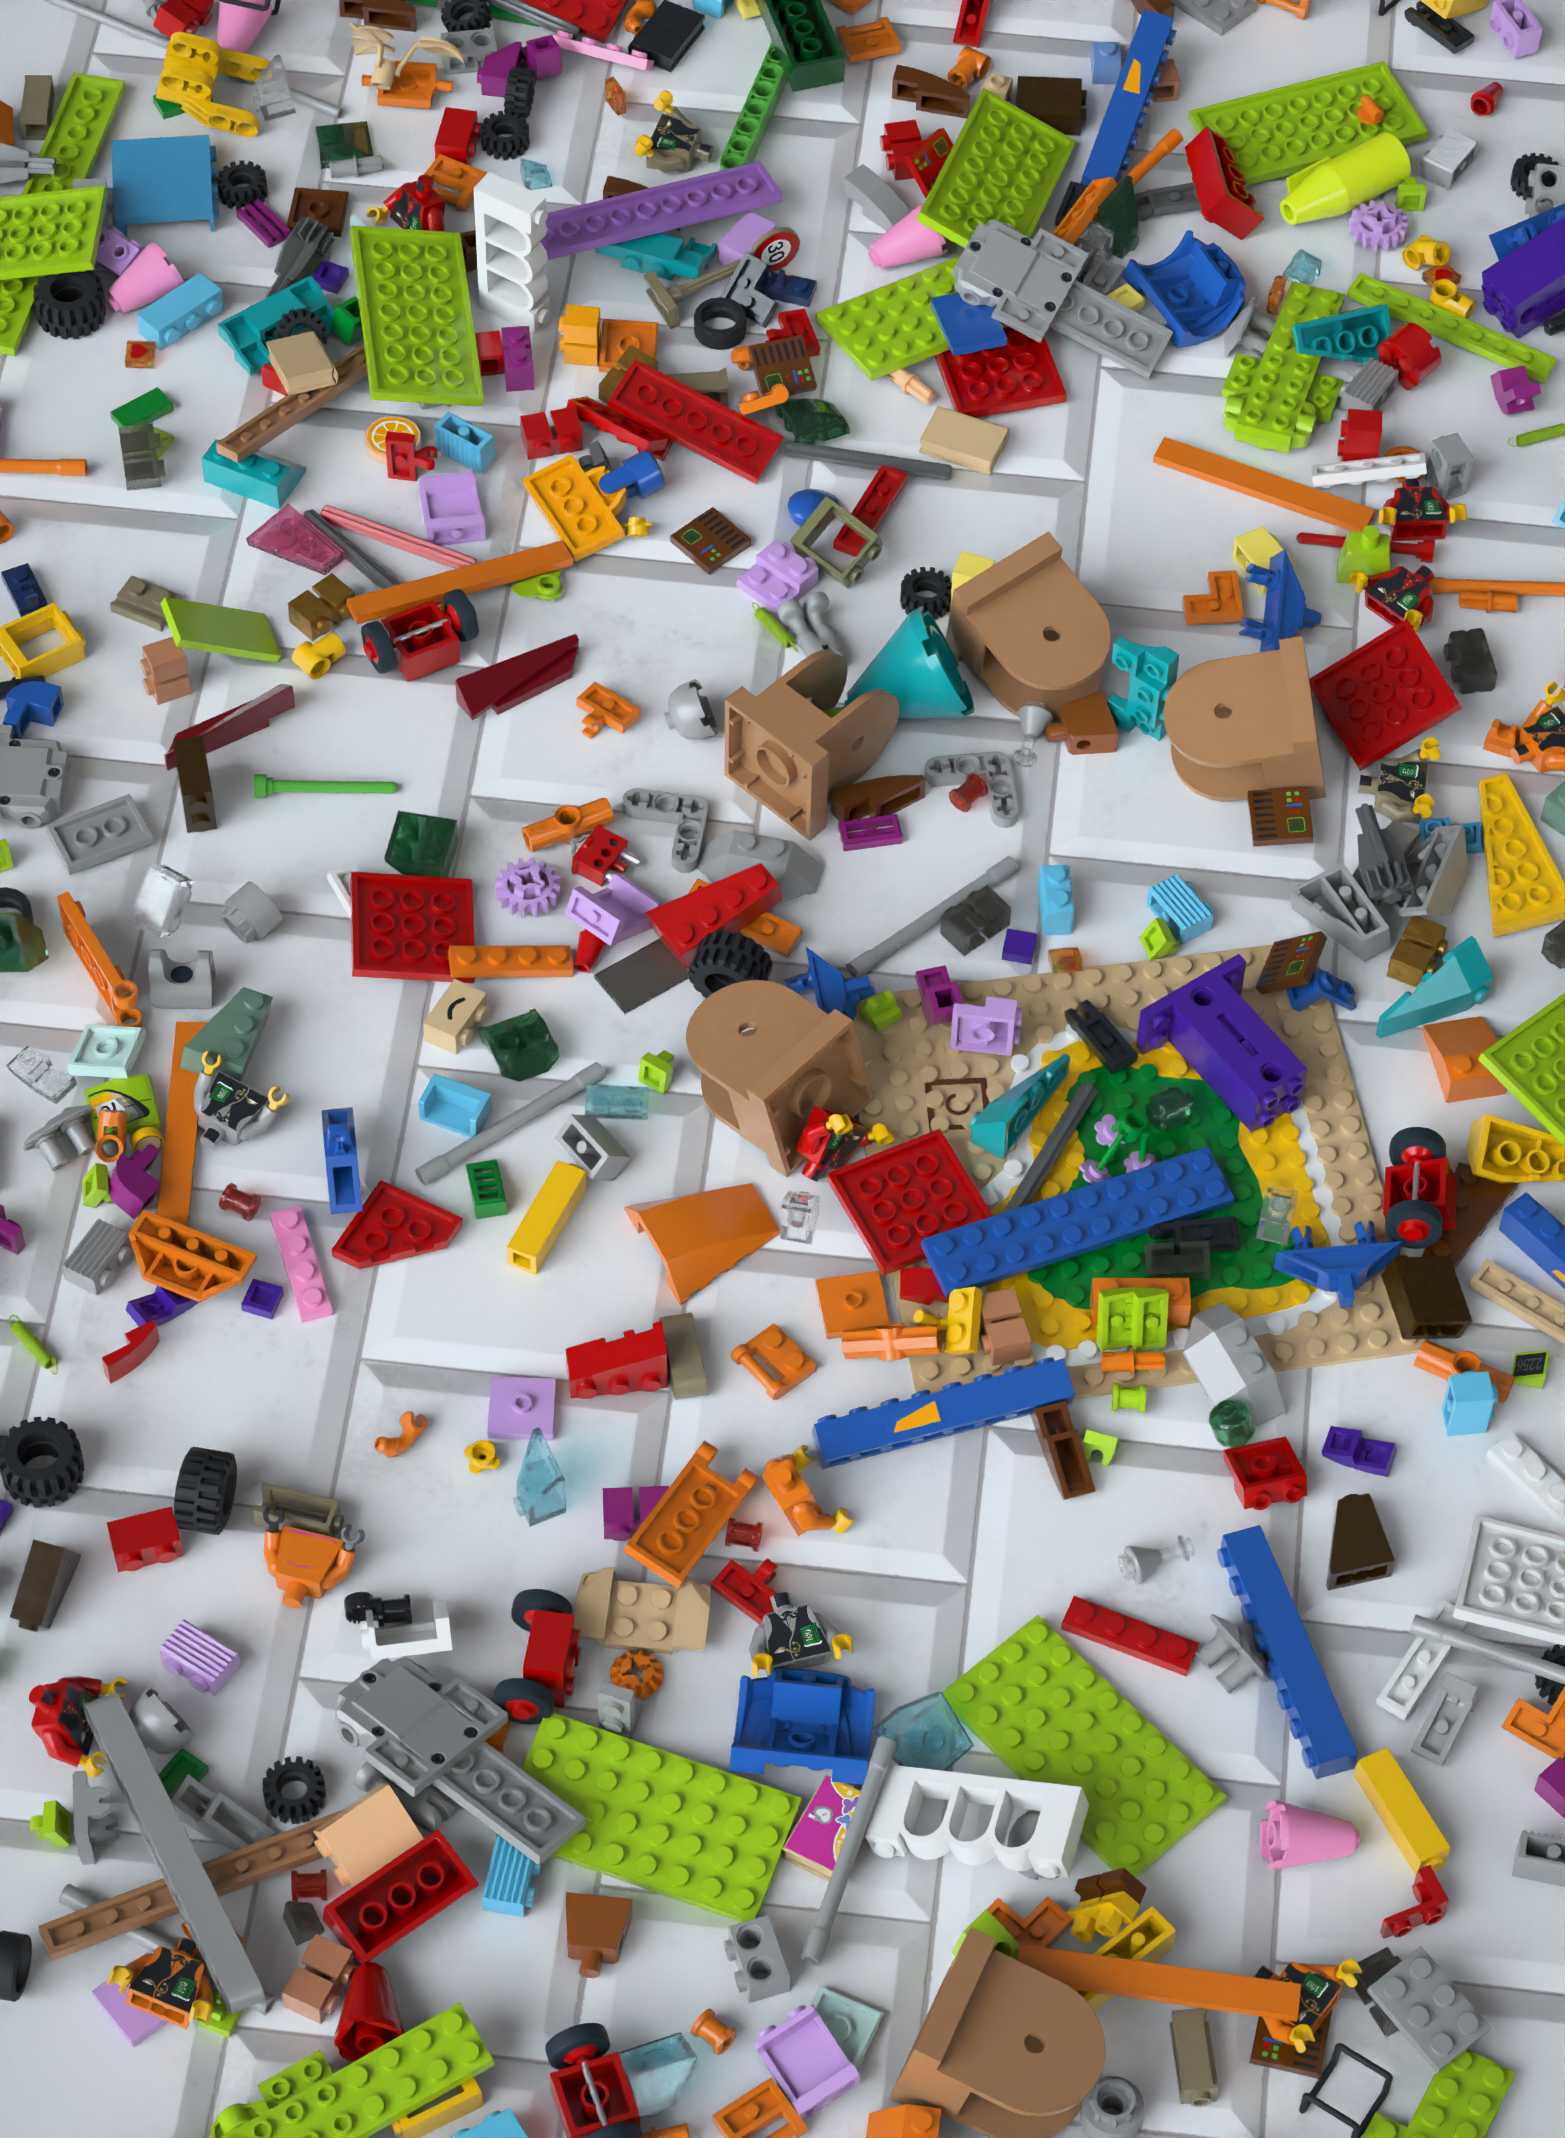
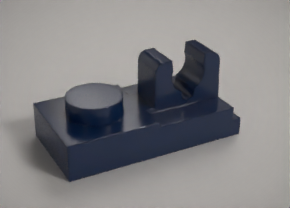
M780 269L779 273L769 270L758 291L773 300L809 307L817 289V281L786 275L783 269Z
M28 563L1 572L2 580L20 617L48 605Z

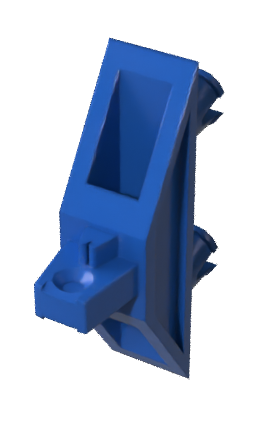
M1565 203L1488 235L1498 260H1501L1564 218Z
M1285 549L1270 558L1269 569L1253 563L1247 567L1246 572L1251 575L1246 577L1245 580L1267 587L1264 620L1261 623L1244 617L1240 626H1243L1245 629L1240 631L1239 634L1260 640V652L1279 650V639L1291 638L1298 629L1302 630L1304 627L1313 628L1320 624L1321 613L1306 607V597Z
M806 947L810 968L807 973L784 979V982L787 984L786 987L797 994L813 988L818 1008L827 1014L837 1009L854 1021L857 1014L856 1005L876 994L874 983L869 976L845 979L840 971Z
M353 1107L321 1110L330 1213L361 1212L362 1200Z
M1369 1220L1367 1233L1361 1221L1354 1225L1358 1245L1314 1248L1311 1227L1306 1225L1303 1238L1299 1227L1296 1226L1291 1230L1295 1250L1276 1251L1273 1269L1321 1290L1337 1292L1340 1308H1352L1353 1300L1355 1299L1354 1290H1359V1287L1384 1270L1393 1257L1400 1256L1403 1241L1377 1243L1374 1222Z

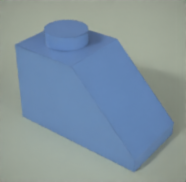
M1120 42L1090 43L1092 84H1116L1121 67Z

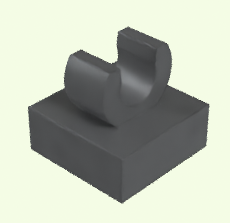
M599 441L588 444L591 455H585L578 459L581 468L587 472L595 467L606 466L607 470L612 471L609 458Z

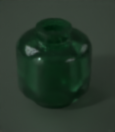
M1175 1086L1151 1094L1149 1103L1145 1105L1147 1118L1153 1127H1158L1161 1131H1169L1189 1123L1191 1111L1194 1110V1103L1189 1093L1184 1094L1179 1087Z
M1230 1399L1221 1401L1209 1414V1425L1214 1437L1224 1447L1243 1446L1249 1442L1255 1433V1423L1250 1410L1240 1400Z

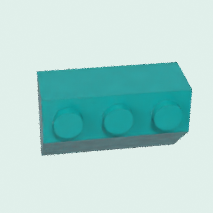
M215 439L202 457L204 482L276 509L282 507L306 473V467L260 450L255 451L241 462L236 463L217 453L216 443L220 441L218 439Z

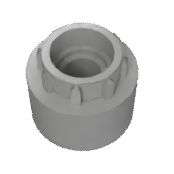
M248 881L225 901L227 907L222 911L221 915L228 928L243 942H250L254 938L260 941L283 921V917L276 905L251 881Z
M1118 2076L1099 2078L1093 2089L1082 2101L1080 2122L1084 2133L1088 2138H1135L1140 2130L1144 2111L1143 2097L1138 2088L1125 2078ZM1112 2107L1117 2109L1120 2114L1111 2115L1103 2110Z

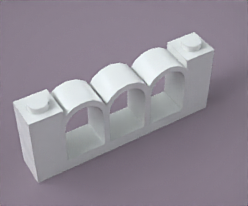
M489 171L473 188L479 308L517 326H529L530 332L535 334L542 325L548 323L551 317L549 297L545 295L549 288L548 279L541 270L548 260L547 251L540 242L547 232L545 223L548 217L546 197Z
M890 1765L872 1810L865 1838L873 1853L884 1858H891L893 1856L906 1857L909 1850L914 1856L924 1860L937 1859L946 1855L951 1850L960 1862L968 1865L984 1864L991 1861L997 1855L999 1861L1008 1869L1025 1871L1034 1868L1036 1874L1046 1878H1056L1057 1876L1069 1878L1089 1803L1082 1787ZM924 1797L949 1800L943 1822L934 1833L927 1836L913 1835ZM968 1803L993 1805L994 1810L986 1832L974 1841H959L958 1837ZM1014 1808L1040 1811L1035 1832L1026 1844L1019 1847L1003 1846Z

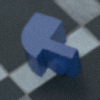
M29 681L15 686L6 695L8 711L4 716L3 725L13 726V739H22L31 721L53 727L64 706L61 686L41 681Z

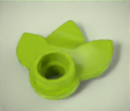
M555 570L518 580L511 587V590L517 595L526 598L539 597L543 600H555L563 592V585L560 582L561 571Z

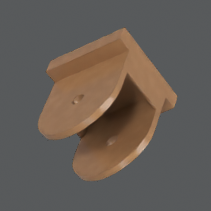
M1048 531L954 589L946 640L957 662L964 659L1004 708L1019 717L1018 711L1021 707L1037 705L1047 709L1052 714L1053 720L1051 723L1058 722L1059 707L1062 704L1099 691L1103 677V664L1110 647L1111 631L1103 609L1061 559L1063 548Z
M1303 636L1279 639V650L1203 662L1189 669L1173 684L1164 704V724L1171 741V756L1175 771L1181 781L1194 793L1214 801L1233 802L1248 800V791L1307 787L1309 800L1326 797Z
M830 649L820 650L806 657L758 696H754L741 686L725 699L724 775L809 841L826 828L827 804L831 802V793L852 785L871 768L890 741L899 717V702L897 698L886 689L880 688L862 694L832 718L825 714L824 711H828L838 703L846 684L848 672L845 659Z
M750 980L731 984L706 998L690 1018L686 1031V1043L692 1061L702 1072L701 1090L708 1109L718 1120L764 1151L770 1166L786 1177H789L808 1159L797 1151V1145L814 1105L855 1117L874 1099L853 1020L837 1009L827 1014L782 984L765 980ZM746 1028H755L752 1030L742 1032Z
M970 1927L941 1983L889 2099L901 2105L921 2104L925 2107L940 2108L942 2115L988 2138H1052L1071 2123L1078 2113L1083 2099L1090 2093L1100 2077L1105 2060V2038L1100 2021L1089 2003L1073 1988L993 1949L996 1939Z

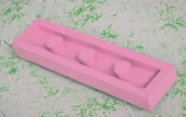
M559 30L557 35L548 34L554 37L560 48L642 70L652 71L654 61L647 59V53L632 50L631 54L623 53V47L607 43L606 48L597 46L598 40L582 37V41L572 39L573 34Z
M301 1205L270 1213V1220L301 1322L304 1323L332 1316V1306Z

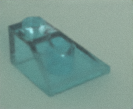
M540 1427L532 1431L516 1483L517 1497L513 1498L518 1515L520 1517L525 1516L529 1526L566 1513L565 1478Z
M940 1691L897 1707L873 1728L877 1737H887L897 1743L892 1759L899 1766L946 1771L974 1746L944 1694Z
M681 2032L618 2052L640 2117L657 2116L664 2112V2109L674 2106L699 2063L696 2053Z

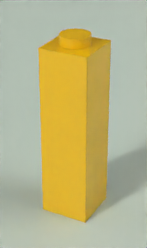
M557 1160L507 1245L508 1264L537 1275L587 1189L585 1170H582L575 1164H567Z
M1386 1747L1358 1760L1354 1777L1415 1875L1418 1869L1428 1865L1431 1866L1434 1873L1441 1870L1446 1865L1450 1846L1389 1749Z

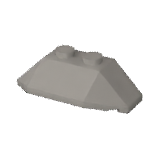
M1462 824L1436 827L1430 833L1431 837L1420 843L1405 859L1414 889L1410 890V896L1402 895L1403 901H1397L1389 905L1401 917L1450 914L1468 872L1465 828Z
M734 830L705 843L698 869L712 883L762 863L780 885L783 900L779 903L796 899L805 894L816 893L823 866L793 841Z
M1222 1302L1194 1315L1183 1356L1213 1407L1233 1417L1249 1421L1250 1424L1259 1426L1284 1414L1286 1409L1275 1372L1242 1317Z

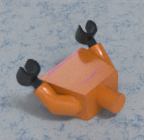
M270 1507L264 1510L263 1519L269 1524V1529L265 1530L264 1557L269 1574L276 1578L277 1588L285 1590L282 1600L285 1605L291 1608H300L305 1596L317 1599L322 1598L327 1590L333 1589L349 1576L357 1552L354 1549L355 1545L363 1542L365 1538V1533L362 1529L358 1530L354 1540H351L349 1536L352 1525L343 1527L341 1530L342 1539L283 1525L281 1531L278 1528L279 1524L284 1521V1510L279 1508V1519L275 1522L269 1518Z

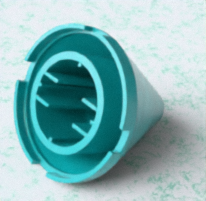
M923 606L908 614L847 692L848 699L844 701L845 706H847L862 694L880 688L886 689L897 698L899 702L898 719L964 718L975 711L966 680L962 681L957 667L959 664L931 614L928 611L922 614V611L925 610Z

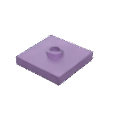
M491 1377L488 1438L553 1440L556 1378Z
M107 1981L92 1990L95 2000L132 2047H135L169 2023L125 2004L130 1985H128L125 1993L119 1991L121 1988L119 1984L110 1983L108 1985Z

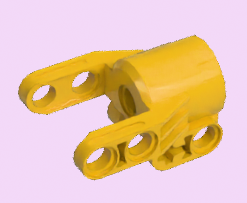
M175 32L172 34L167 45L156 98L182 105V110L206 127L241 136L253 137L257 135L260 121L249 111L211 102L217 73L260 82L270 79L273 65L270 61L261 57L221 48L219 43L214 40L184 32Z

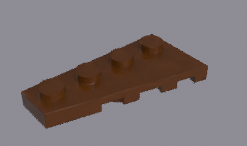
M1461 1162L1458 1163L1454 1173L1457 1180L1456 1229L1443 1231L1440 1239L1433 1245L1425 1247L1422 1257L1427 1255L1450 1256L1454 1269L1469 1252L1478 1236L1480 1237L1486 1230L1492 1218L1500 1212L1509 1196H1512L1517 1190L1519 1184L1499 1183L1473 1175L1470 1165Z

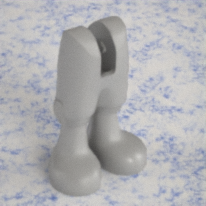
M819 591L809 595L803 607L797 599L786 600L778 607L777 614L779 619L797 633V645L807 657L817 651L830 649L845 659L841 644L837 638V632L834 628L825 624L824 614L829 607V599L824 592ZM804 617L807 620V622L810 623V625L814 629V632L808 629L804 621Z
M367 1761L354 1778V1785L365 1792L371 1791L381 1783L389 1784L414 1824L429 1832H435L442 1825V1821H447L456 1812L455 1806L431 1784L413 1797Z

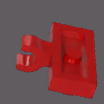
M805 308L779 312L778 323L781 329L767 330L768 340L765 343L802 334L808 356H819L821 347Z
M387 431L385 446L388 478L416 482L418 467L427 470L435 468V461L432 458L438 457L436 447L426 446L421 450H416V436L414 434Z
M767 1558L752 1575L738 1563L731 1560L711 1582V1589L761 1625L763 1616L774 1612L770 1598L778 1593L767 1585L777 1575L775 1570L778 1566Z

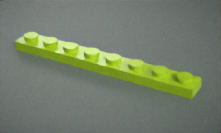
M1360 272L1348 288V298L1366 306L1388 304L1391 317L1405 323H1415L1434 336L1509 369L1525 366L1527 376L1543 384L1556 367L1558 359L1364 273Z

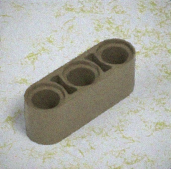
M692 1312L660 1317L659 1320L663 1323L667 1366L674 1399L707 1395L706 1376Z

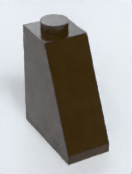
M1370 1493L1362 1495L1349 1494L1339 1499L1334 1516L1326 1581L1328 1591L1391 1577L1395 1559Z
M33 1539L10 1614V1618L19 1620V1628L38 1632L39 1626L50 1629L80 1562L81 1554Z

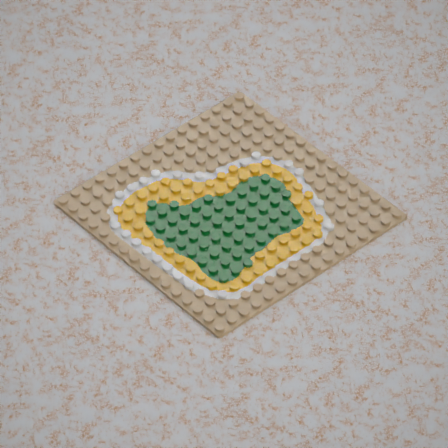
M1273 945L957 984L963 1004L970 1003L985 1007L986 997H1005L1017 1000V1008H1023L1020 1041L1019 1045L1013 1044L1012 1056L950 1049L952 1022L930 1026L922 1010L923 1001L919 989L891 992L895 997L897 1006L902 1011V1019L878 1032L871 1027L859 1012V1004L856 1005L857 1014L853 1023L874 1094V1099L857 1114L858 1121L868 1127L869 1131H872V1127L875 1124L881 1123L886 1128H890L894 1136V1141L889 1145L878 1146L874 1139L872 1144L864 1146L866 1157L929 1133L927 1107L934 1108V1118L931 1120L930 1125L931 1130L941 1129L992 1215L995 1216L1004 1211L1082 1083H1091L1097 1090V1095L1030 1204L1094 1184L1087 1182L1083 1178V1172L1079 1167L1087 1159L1100 1162L1109 1149V1145H1101L1097 1142L1096 1134L1098 1132L1095 1130V1124L1101 1121L1102 1117L1107 1114L1114 1116L1116 1121H1118L1125 1110L1140 1112L1147 1119L1146 1128L1151 1130V1134L1148 1138L1146 1154L1153 1155L1155 1157L1154 1162L1159 1163L1209 1147L1235 1198L1233 1205L1191 1219L1236 1217L1241 1242L1240 1250L1188 1254L1174 1253L1171 1256L1156 1257L1151 1253L1150 1246L1153 1242L1160 1241L1161 1239L1153 1240L1149 1238L1148 1233L980 1287L979 1289L983 1290V1294L1009 1288L1015 1289L1022 1314L1017 1317H1024L1031 1338L1030 1358L992 1366L989 1354L984 1355L981 1349V1329L979 1331L978 1352L952 1356L945 1353L946 1330H943L942 1351L940 1354L908 1355L915 1392L930 1390V1393L942 1391L943 1386L953 1382H961L964 1385L974 1382L973 1379L980 1375L992 1374L993 1377L1005 1374L1004 1371L1011 1367L1022 1365L1024 1369L1036 1366L1035 1363L1049 1357H1053L1055 1361L1064 1358L1075 1392L1074 1399L1110 1395L1113 1391L1114 1382L1119 1383L1120 1386L1140 1387L1141 1384H1146V1390L1199 1383L1183 1356L1184 1347L1193 1316L1221 1302L1242 1317L1274 1372L1418 1353L1425 1339L1402 1338L1381 1276L1384 1270L1359 1287V1290H1354L1355 1299L1353 1300L1352 1308H1340L1337 1292L1321 1290L1273 1269L1276 1251L1295 1250L1291 1230L1296 1226L1299 1227L1303 1238L1306 1225L1311 1227L1314 1248L1358 1245L1354 1225L1361 1221L1367 1233L1369 1220L1374 1222L1377 1243L1392 1242L1385 1230V1217L1383 1215L1384 1191L1330 1000L1322 997L1298 1012L1292 1009L1286 989L1260 994L1255 988ZM1237 954H1240L1246 961L1241 997L1307 1068L1299 1108L1290 1114H1283L1269 1127H1261L1253 1133L1247 1129L1169 1041L1161 1048L1152 1049L1144 1055L1136 1047L1140 1010ZM1318 961L1316 967L1321 969ZM872 995V996H870V997H868V998L862 1000L861 1003L864 1002V1001H866V1000H868V999H870V998H872V997H874L875 995ZM1085 1000L1090 1001L1100 1013L1103 1012L1137 1052V1062L1111 1075L1078 1036L1076 1031L1068 1024L1064 1016L1065 1011L1072 1008L1086 1021L1087 1019L1082 1014L1080 1003ZM1067 1054L1070 1056L1067 1077L1003 1160L971 1143L972 1129L970 1128V1123L977 1112H983L980 1083L931 1086L932 1091L927 1094L925 1093V1083L934 1082L937 1079L986 1077V1095L990 1103L1062 1055ZM952 1094H956L955 1098L949 1101V1107L954 1111L960 1112L966 1109L967 1104H970L969 1111L963 1115L951 1114L946 1109L947 1098ZM949 1125H962L965 1129L949 1130ZM1141 1139L1133 1143L1119 1145L1105 1166L1111 1177L1126 1173L1127 1168L1123 1165L1124 1160L1130 1158L1132 1152L1140 1150ZM1174 1236L1166 1240H1174ZM927 1259L905 1267L931 1268ZM901 1270L891 1273L901 1323L905 1324V1326L922 1325L913 1319L914 1313L917 1310L939 1318L948 1317L949 1303L934 1300L930 1305H924L900 1299ZM1093 1278H1189L1191 1309L1188 1326H1167L1166 1347L1143 1351L1164 1352L1166 1357L1164 1369L1134 1370V1374H1131V1371L1102 1373L1101 1351L1096 1345L1097 1326H1091L1090 1295ZM1132 1346L1106 1350L1104 1352L1130 1351Z

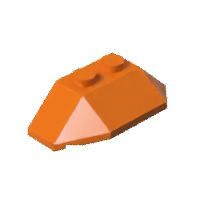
M143 1209L128 1233L143 1280L199 1303L243 1283L258 1258L257 1254L145 1209Z

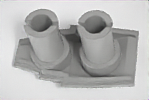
M1254 296L1245 304L1242 311L1224 334V356H1229L1235 345L1239 346V344L1257 353L1259 356L1264 353L1269 340L1248 330V325L1270 337L1277 320H1273L1257 311L1255 306L1258 300L1257 296Z
M83 1105L65 1108L61 1114L50 1119L43 1128L31 1134L24 1142L23 1150L40 1149L52 1167V1171L59 1170L70 1162V1159L56 1140L65 1134L69 1136L80 1156H85L95 1150L96 1143L83 1125L89 1121L92 1106Z
M1214 1614L1210 1615V1620L1217 1626L1216 1633L1218 1635L1199 1651L1195 1652L1199 1660L1209 1670L1230 1650L1238 1653L1237 1657L1239 1659L1219 1676H1216V1679L1229 1694L1251 1675H1258L1263 1682L1267 1683L1269 1679L1265 1667L1255 1656L1254 1650L1244 1638L1238 1625Z

